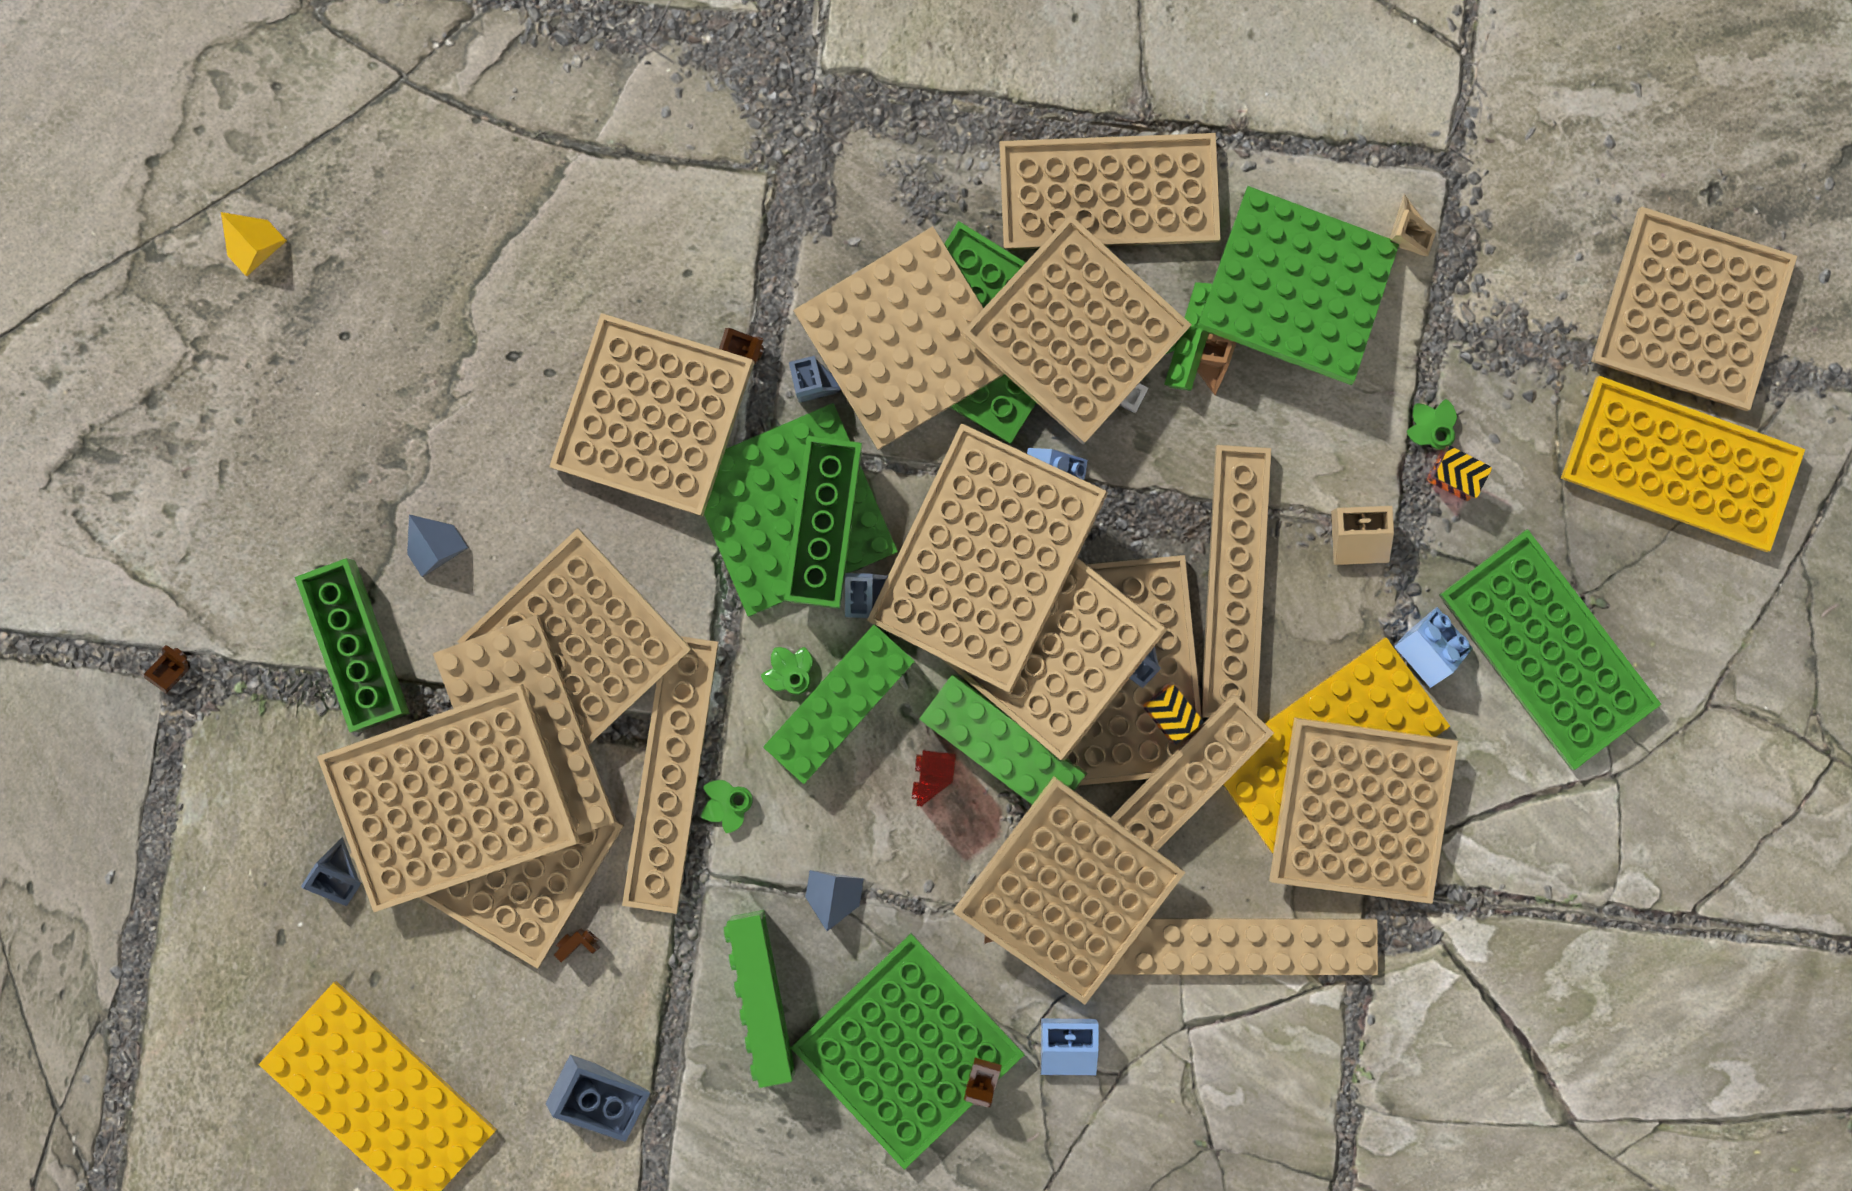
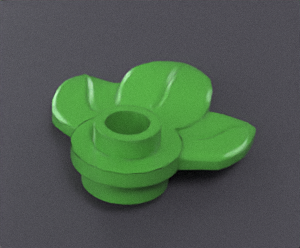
M1445 399L1436 409L1425 404L1416 403L1412 414L1416 425L1406 431L1409 438L1418 445L1430 444L1438 450L1447 449L1455 440L1453 426L1456 423L1457 414L1452 403ZM1437 432L1444 434V441H1439L1436 438Z
M775 647L771 653V665L773 668L761 674L763 682L774 691L786 689L794 695L804 693L810 686V676L808 673L813 665L810 652L803 647L793 654L786 648ZM795 676H800V682L796 685L792 684V679Z
M716 780L704 785L705 792L712 799L705 805L701 817L711 822L722 821L725 833H731L739 829L744 821V813L751 808L753 803L751 792L745 787H733L725 780ZM736 795L744 797L742 805L735 803L734 798Z

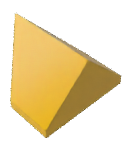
M221 212L227 256L245 276L252 273L287 241L269 220Z

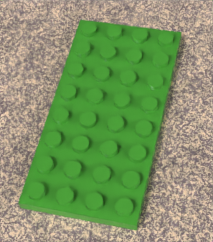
M1528 529L1524 530L1439 594L1571 770H1576L1661 705Z

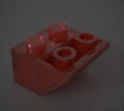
M923 749L922 755L917 754L915 772H920L919 782H913L911 798L917 800L916 806L922 807L953 782L956 753Z

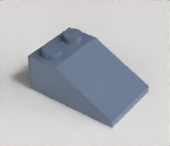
M570 1054L545 1104L553 1118L626 1142L650 1092L596 1063Z

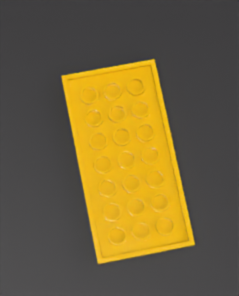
M1597 376L1561 479L1758 550L1770 552L1805 449L1602 376Z
M1385 637L1266 721L1264 724L1274 734L1223 786L1270 852L1273 853L1294 718L1437 737L1451 726L1390 641Z
M337 981L331 984L259 1063L261 1068L394 1191H442L497 1130Z

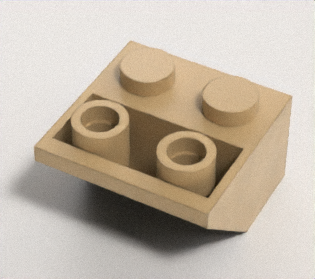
M1393 506L1336 508L1331 511L1334 565L1389 563L1394 536Z

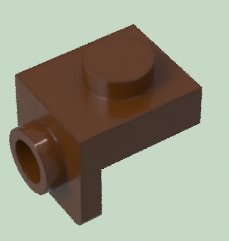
M725 328L719 349L753 359L755 361L754 364H756L763 354V338L759 336L753 337L732 328Z
M165 645L162 648L163 655L144 673V678L167 694L189 671L188 658L180 649H172Z
M581 928L572 936L566 934L556 944L559 950L554 956L562 963L581 944L594 954L600 948L597 944L599 940L588 929L584 931Z
M975 1058L966 1084L964 1100L977 1106L990 1108L1002 1065Z

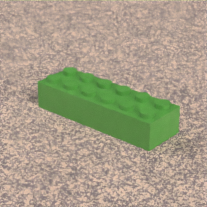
M815 436L806 437L784 601L841 608L863 448L862 443Z
M345 558L296 576L297 586L349 732H361L410 714L356 561Z
M873 625L763 748L799 781L805 784L915 661L877 626Z
M957 675L950 676L919 719L1032 805L1053 777H1056L1075 791L1088 774L1068 758L1065 761H1061L992 701Z
M759 910L731 916L726 926H724V936L726 943L731 942L732 946L729 961L731 970H736L738 977L737 981L734 982L736 997L742 998L743 1003L742 1009L739 1011L742 1026L747 1025L748 1029L747 1037H745L746 1050L748 1054L752 1053L753 1064H750L752 1080L758 1081L759 1088L792 1082L796 1071L765 911Z

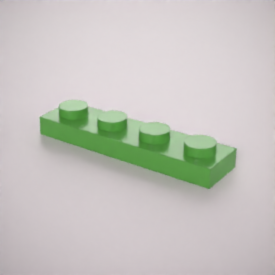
M1195 282L1185 314V319L1192 325L1177 341L1164 383L1169 388L1192 390L1209 332L1197 328L1212 286L1210 283Z

